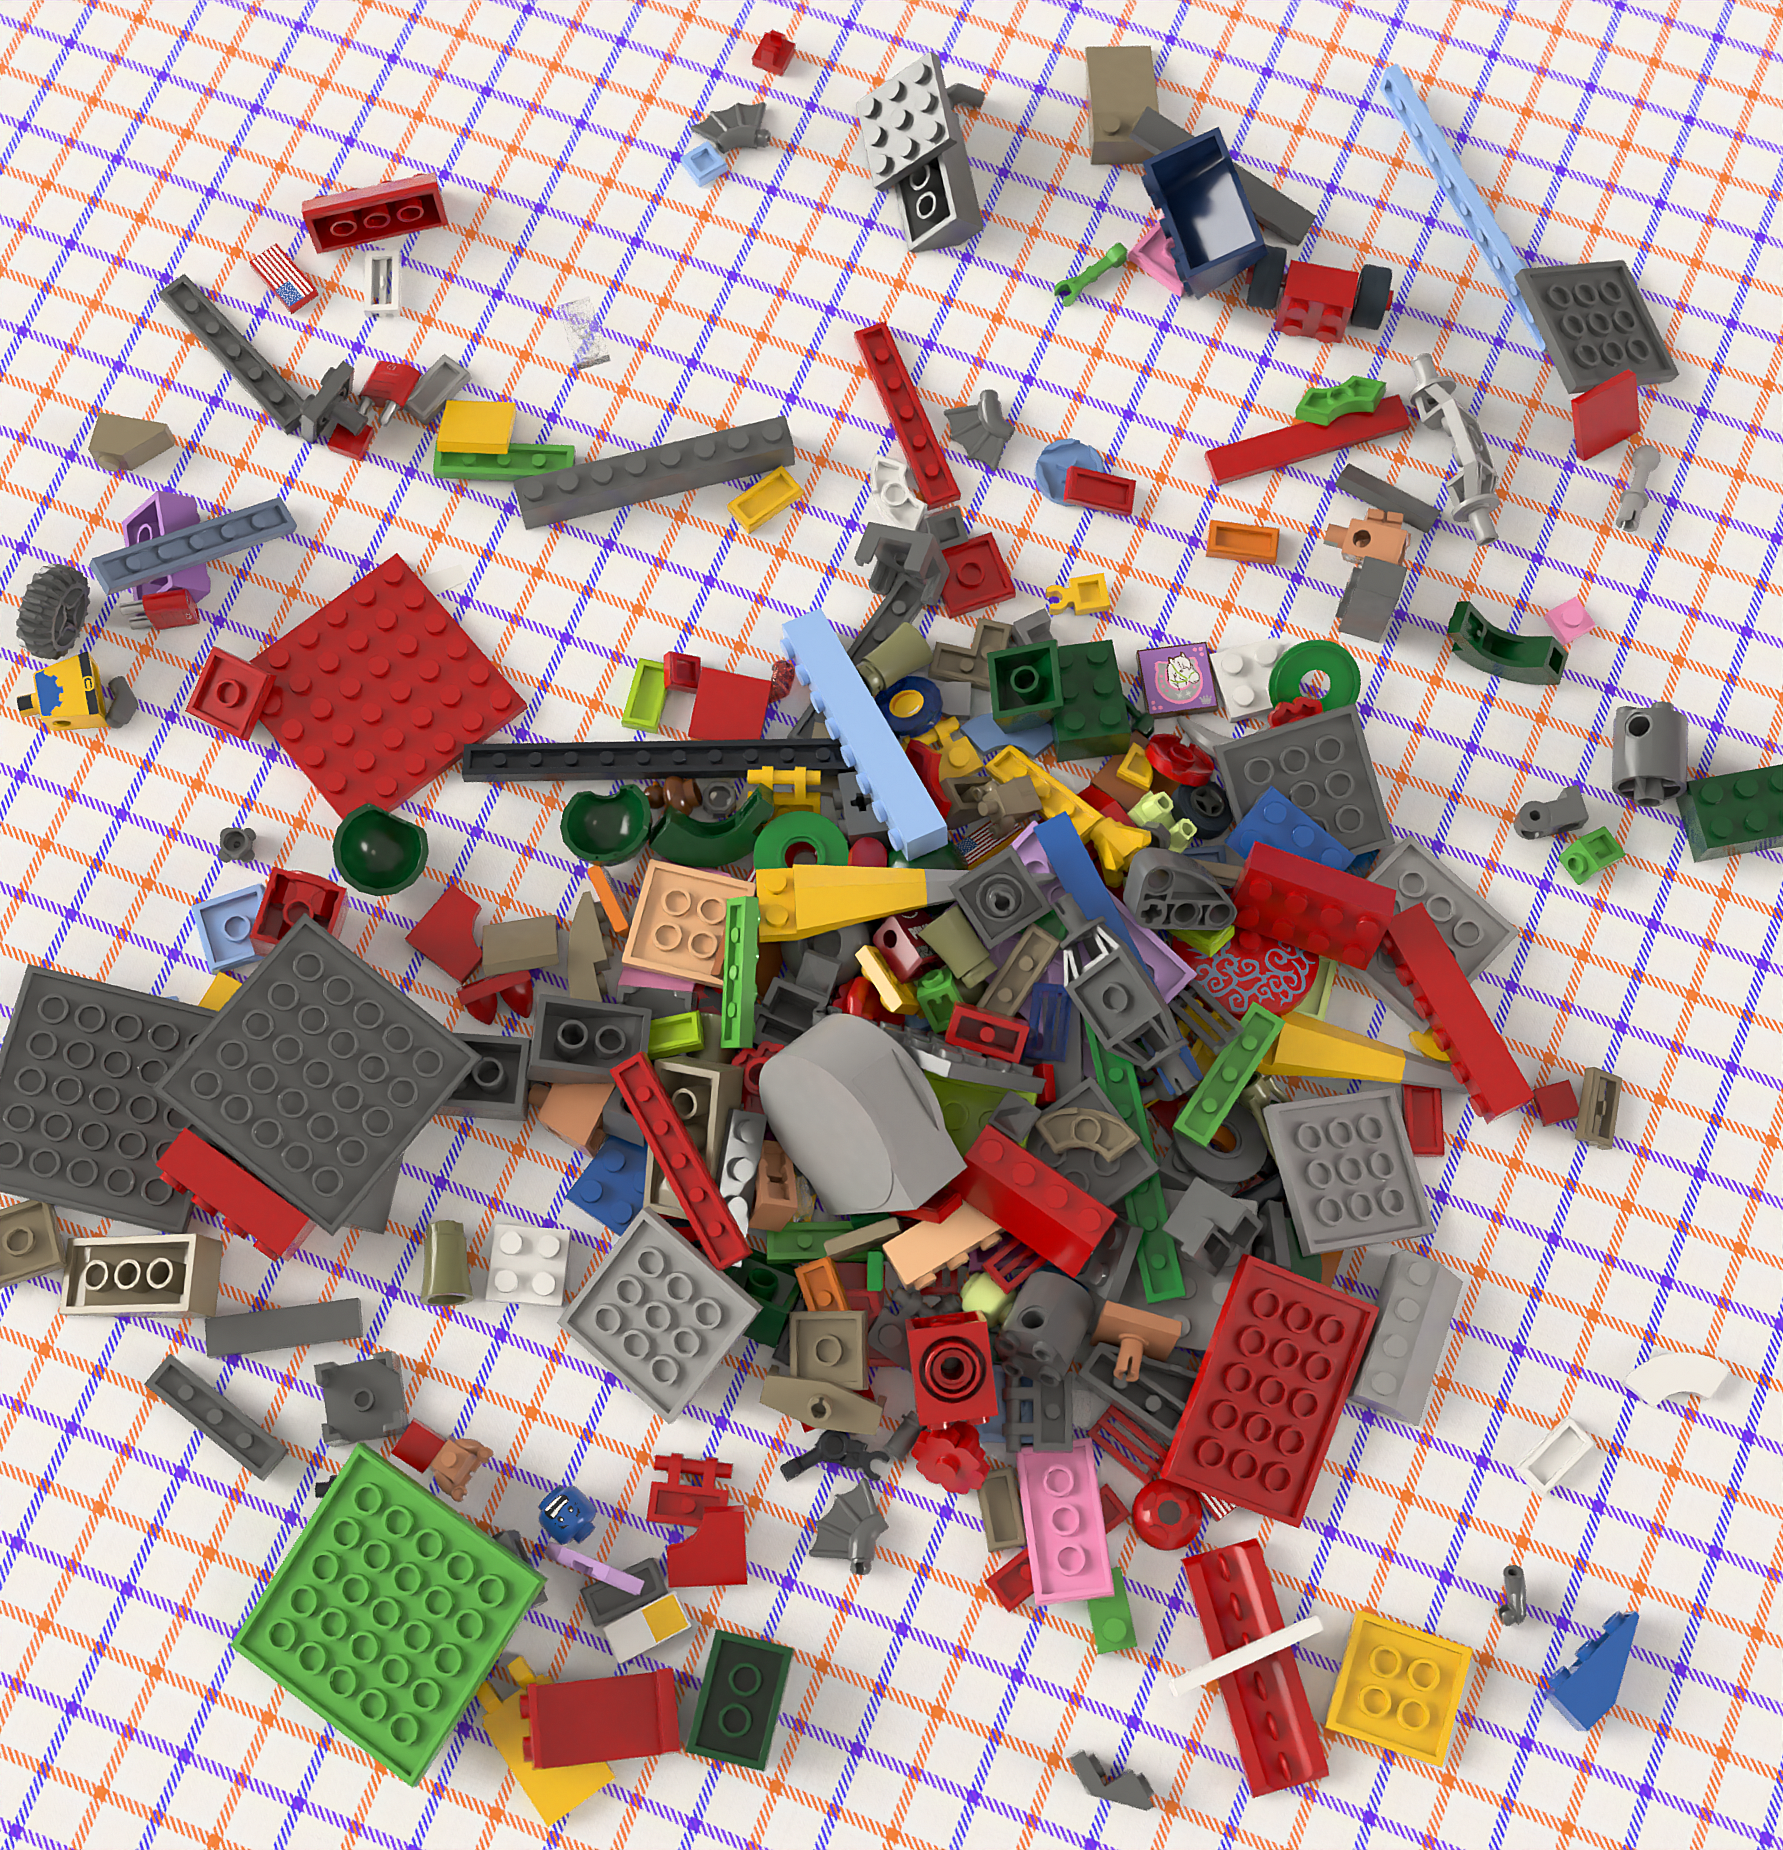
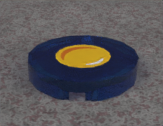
M904 677L885 691L881 690L874 700L897 739H901L900 736L907 735L910 738L921 736L938 723L943 713L942 706L944 704L940 690L933 681L924 677Z

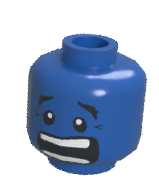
M561 1485L557 1486L538 1506L541 1510L539 1514L540 1525L560 1545L568 1544L573 1540L580 1544L596 1528L591 1523L596 1516V1507L576 1486H568L566 1488H563Z

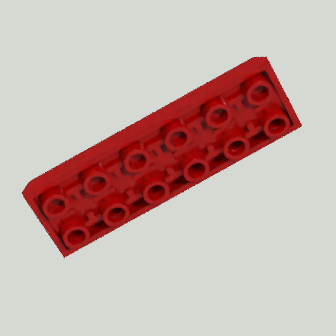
M1256 1538L1181 1559L1211 1661L1285 1628L1265 1560ZM1291 1645L1216 1678L1252 1798L1330 1776L1328 1764Z

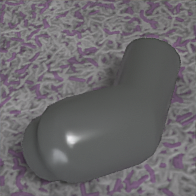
M956 83L946 88L951 111L954 109V106L961 102L978 108L983 104L985 98L984 91L962 83Z
M123 676L115 677L108 683L116 699L109 708V712L105 715V720L114 729H119L123 725L128 724L138 708V701Z
M1509 1565L1503 1570L1508 1604L1500 1605L1497 1610L1500 1621L1505 1626H1511L1514 1623L1519 1625L1526 1618L1524 1572L1520 1566Z

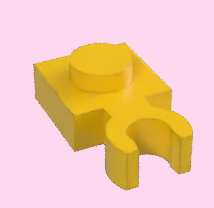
M1104 573L1069 578V588H1064L1060 585H1051L1046 588V598L1055 596L1061 600L1057 604H1050L1049 614L1051 615L1062 614L1068 607H1073L1075 616L1110 610L1111 604Z

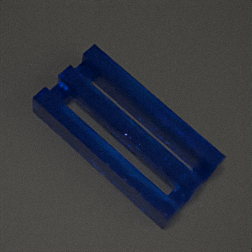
M1034 982L1029 1018L1030 1028L1025 1051L1027 1059L1037 1058L1046 1061L1056 1060L1057 1062H1065L1072 998L1062 984ZM1044 991L1049 992L1043 1045L1042 1050H1036ZM1058 993H1062L1055 1051H1051Z

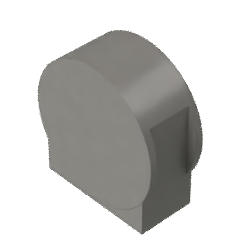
M839 1013L823 1018L771 1057L761 1070L759 1078L760 1099L764 1113L768 1115L767 1121L771 1130L791 1161L808 1178L829 1216L916 1210L967 1167L945 1129L939 1102L921 1069L891 1036L860 1017Z

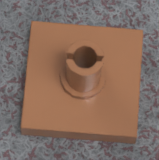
M1106 1301L1093 1328L1089 1345L1096 1347L1099 1342L1120 1348L1114 1375L1122 1380L1128 1365L1125 1381L1133 1382L1139 1378L1142 1355L1157 1361L1166 1362L1180 1337L1183 1322Z

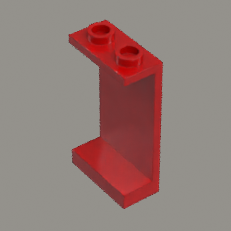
M673 1667L657 1669L655 1672L554 1684L536 1685V1683H532L526 1686V1694L519 1695L521 1720L528 1719L529 1736L522 1737L524 1762L531 1761L532 1771L675 1754L681 1751Z

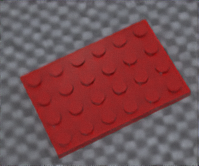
M1242 1253L1160 1476L1174 1483L1300 1528L1380 1308Z

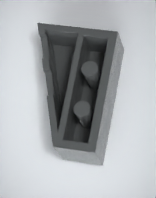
M1365 556L1358 567H1353L1349 582H1347L1343 596L1340 598L1335 617L1341 618L1338 631L1379 643L1399 600L1408 568Z
M1099 1342L1074 1380L1110 1405L1112 1404L1121 1413L1168 1446H1171L1198 1373L1184 1369L1182 1366L1172 1363L1167 1364L1142 1355L1138 1380L1133 1382L1125 1381L1128 1365L1121 1380L1114 1375L1120 1348Z

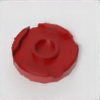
M1162 733L1151 737L1144 749L1145 757L1160 773L1185 785L1203 786L1209 782L1215 768L1214 763L1209 755L1199 746L1190 743L1189 747L1180 743L1182 738L1172 734Z

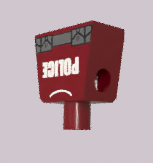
M919 908L878 918L883 925L873 935V942L901 985L917 981L926 973L946 965L939 955L918 936L920 931L934 921L923 909Z

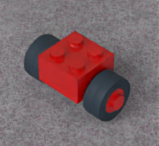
M1266 245L1269 254L1247 268L1244 284H1249L1247 305L1274 310L1280 287L1283 288L1274 331L1283 332L1291 337L1304 336L1317 339L1322 343L1335 342L1341 344L1349 318L1352 326L1378 330L1385 311H1390L1394 291L1390 290L1392 269L1364 264L1359 276V272L1291 260L1287 274H1285L1287 249Z

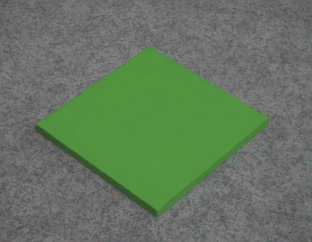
M358 1443L230 1646L406 1784L414 1788L420 1784L548 1578L365 1443Z

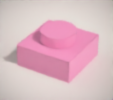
M1577 597L1548 611L1544 616V620L1563 646L1590 632L1596 625Z

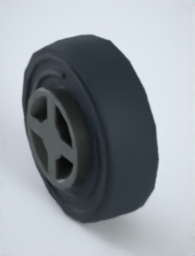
M1211 780L1203 786H1191L1181 783L1171 796L1174 806L1171 809V814L1175 822L1177 823L1182 818L1189 819L1197 828V832L1193 835L1197 839L1211 840L1219 837L1233 821L1226 791Z

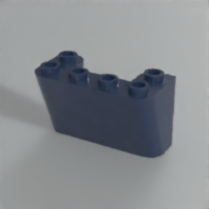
M1219 126L1142 161L1146 171V175L1141 177L1148 196L1151 198L1155 210L1162 209L1165 218L1159 220L1166 239L1172 237L1175 247L1171 248L1170 251L1175 261L1176 272L1181 283L1184 285L1188 297L1195 295L1196 299L1200 300L1269 254Z

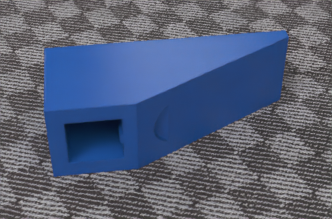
M1620 1611L1614 1613L1602 1625L1605 1632L1596 1641L1590 1638L1582 1644L1575 1652L1578 1659L1568 1669L1565 1666L1560 1667L1547 1680L1550 1687L1543 1695L1577 1731H1588L1616 1703L1640 1617L1636 1611L1624 1612L1623 1614Z

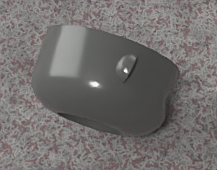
M870 920L836 929L841 937V948L835 959L842 961L843 964L834 990H838L841 985L847 984L851 979L864 977L861 971L863 966L855 954L865 945L876 947L873 942V935L876 932ZM816 935L797 941H781L782 958L788 970L796 979L805 951L808 949L814 950L813 943Z

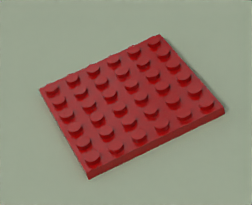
M398 553L249 661L276 675V679L258 719L342 821L348 813L367 803H371L391 813L461 760L464 753V744H482L528 709L522 697Z

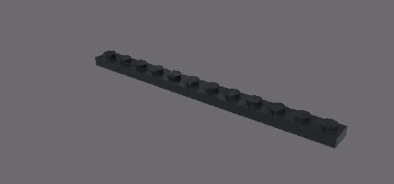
M832 738L503 743L464 744L462 778L464 782L667 779L670 776H677L683 779L747 778L748 770H762V766H773L774 770H795V767H806V770L821 771V777L838 776L841 773L855 772L856 769L854 766L848 767L840 750L842 745L838 738L835 740Z

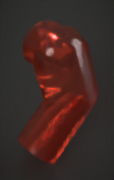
M778 660L772 665L771 681H773L769 704L790 694L795 671L793 666L785 660Z

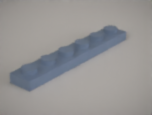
M278 497L92 558L89 566L106 596L294 533L297 524L282 498Z

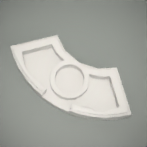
M874 453L870 469V485L876 507L891 526L919 531L927 512V504L915 498L908 489L905 479L907 464Z
M1688 1352L1669 1353L1642 1363L1630 1372L1621 1384L1652 1407L1657 1406L1664 1398L1675 1393L1693 1394L1707 1401L1711 1399L1731 1368L1701 1354Z

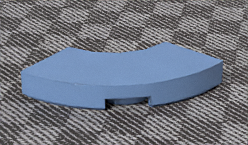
M992 712L978 716L960 727V733L968 738L969 742L983 757L995 750H1003L1008 745H1013L1020 752L1035 760L1054 744L1051 725L1047 722L1039 728L1005 734L993 720Z

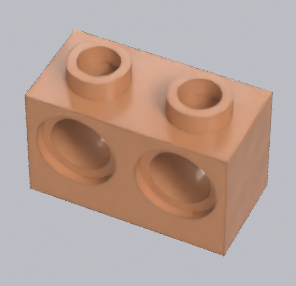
M763 1140L748 1228L781 1232L798 1209L793 1162L779 1142Z

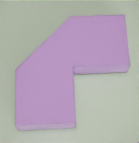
M549 1542L545 1551L546 1558L631 1594H639L644 1584V1581L556 1543Z

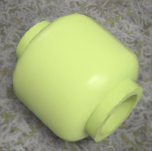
M976 1272L969 1278L960 1292V1297L963 1298L962 1308L964 1312L982 1310L987 1320V1327L993 1328L997 1324H1003L1017 1297V1291L1014 1289L1006 1295L992 1281L991 1276L987 1272L982 1274Z

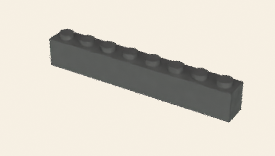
M784 415L514 480L513 484L525 528L529 530L772 471L781 465L783 467L795 465L794 444L786 416Z

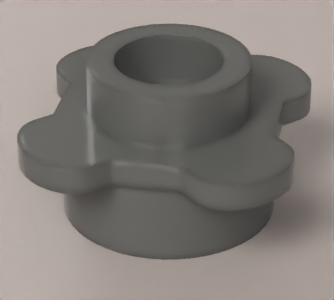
M237 827L223 829L220 833L221 850L218 852L220 860L225 863L231 860H242L244 863L252 861L255 857V853L252 850L253 841L256 839L254 830L251 828L243 830ZM237 842H239V843H240V847H239V848H235V847H234V844L237 843Z

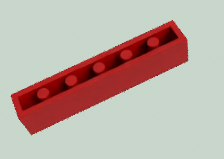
M1420 902L1394 915L1379 947L1385 955H1390L1395 963V974L1401 985L1404 987L1408 986L1415 998L1413 1004L1418 1015L1429 1022L1433 1029L1432 1038L1435 1045L1441 1052L1445 1051L1452 1062L1450 1067L1454 1078L1459 1084H1464L1471 1095L1469 1101L1473 1111L1478 1117H1483L1486 1123L1489 1124L1528 1104L1535 1095L1423 903Z

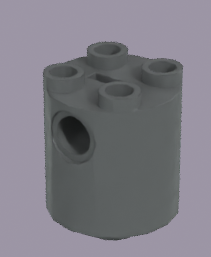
M1663 701L1655 702L1649 708H1635L1632 706L1617 708L1616 718L1613 723V792L1621 797L1634 800V804L1642 807L1660 806L1664 803V800L1676 798L1684 794L1687 790V717L1678 711H1674V704Z
M1041 1271L1031 1274L1025 1280L995 1338L994 1347L998 1356L1003 1360L1001 1364L1002 1370L1015 1378L1025 1376L1032 1380L1040 1381L1048 1387H1056L1061 1378L1066 1375L1095 1316L1096 1306L1087 1291L1070 1278L1057 1273Z

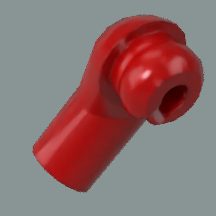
M857 977L854 979L847 995L846 1014L872 1020L873 1016L871 1013L862 1011L871 989V982L867 978Z

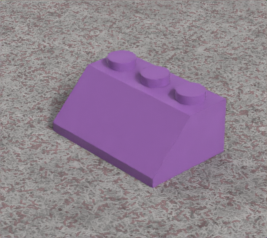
M157 490L122 521L125 547L200 523V515L197 512L195 498ZM206 563L132 587L134 601L142 600V596L146 594L186 588L197 604L210 593L211 581L207 574ZM145 612L136 613V616L146 615Z

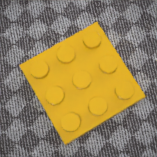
M1356 1610L1324 1728L1442 1768L1473 1649L1379 1616Z

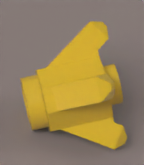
M1111 817L1100 822L1090 834V838L1094 842V848L1098 851L1106 885L1114 888L1119 887L1123 883V871L1129 872L1134 855L1151 843L1150 831L1125 826L1120 821L1115 822Z

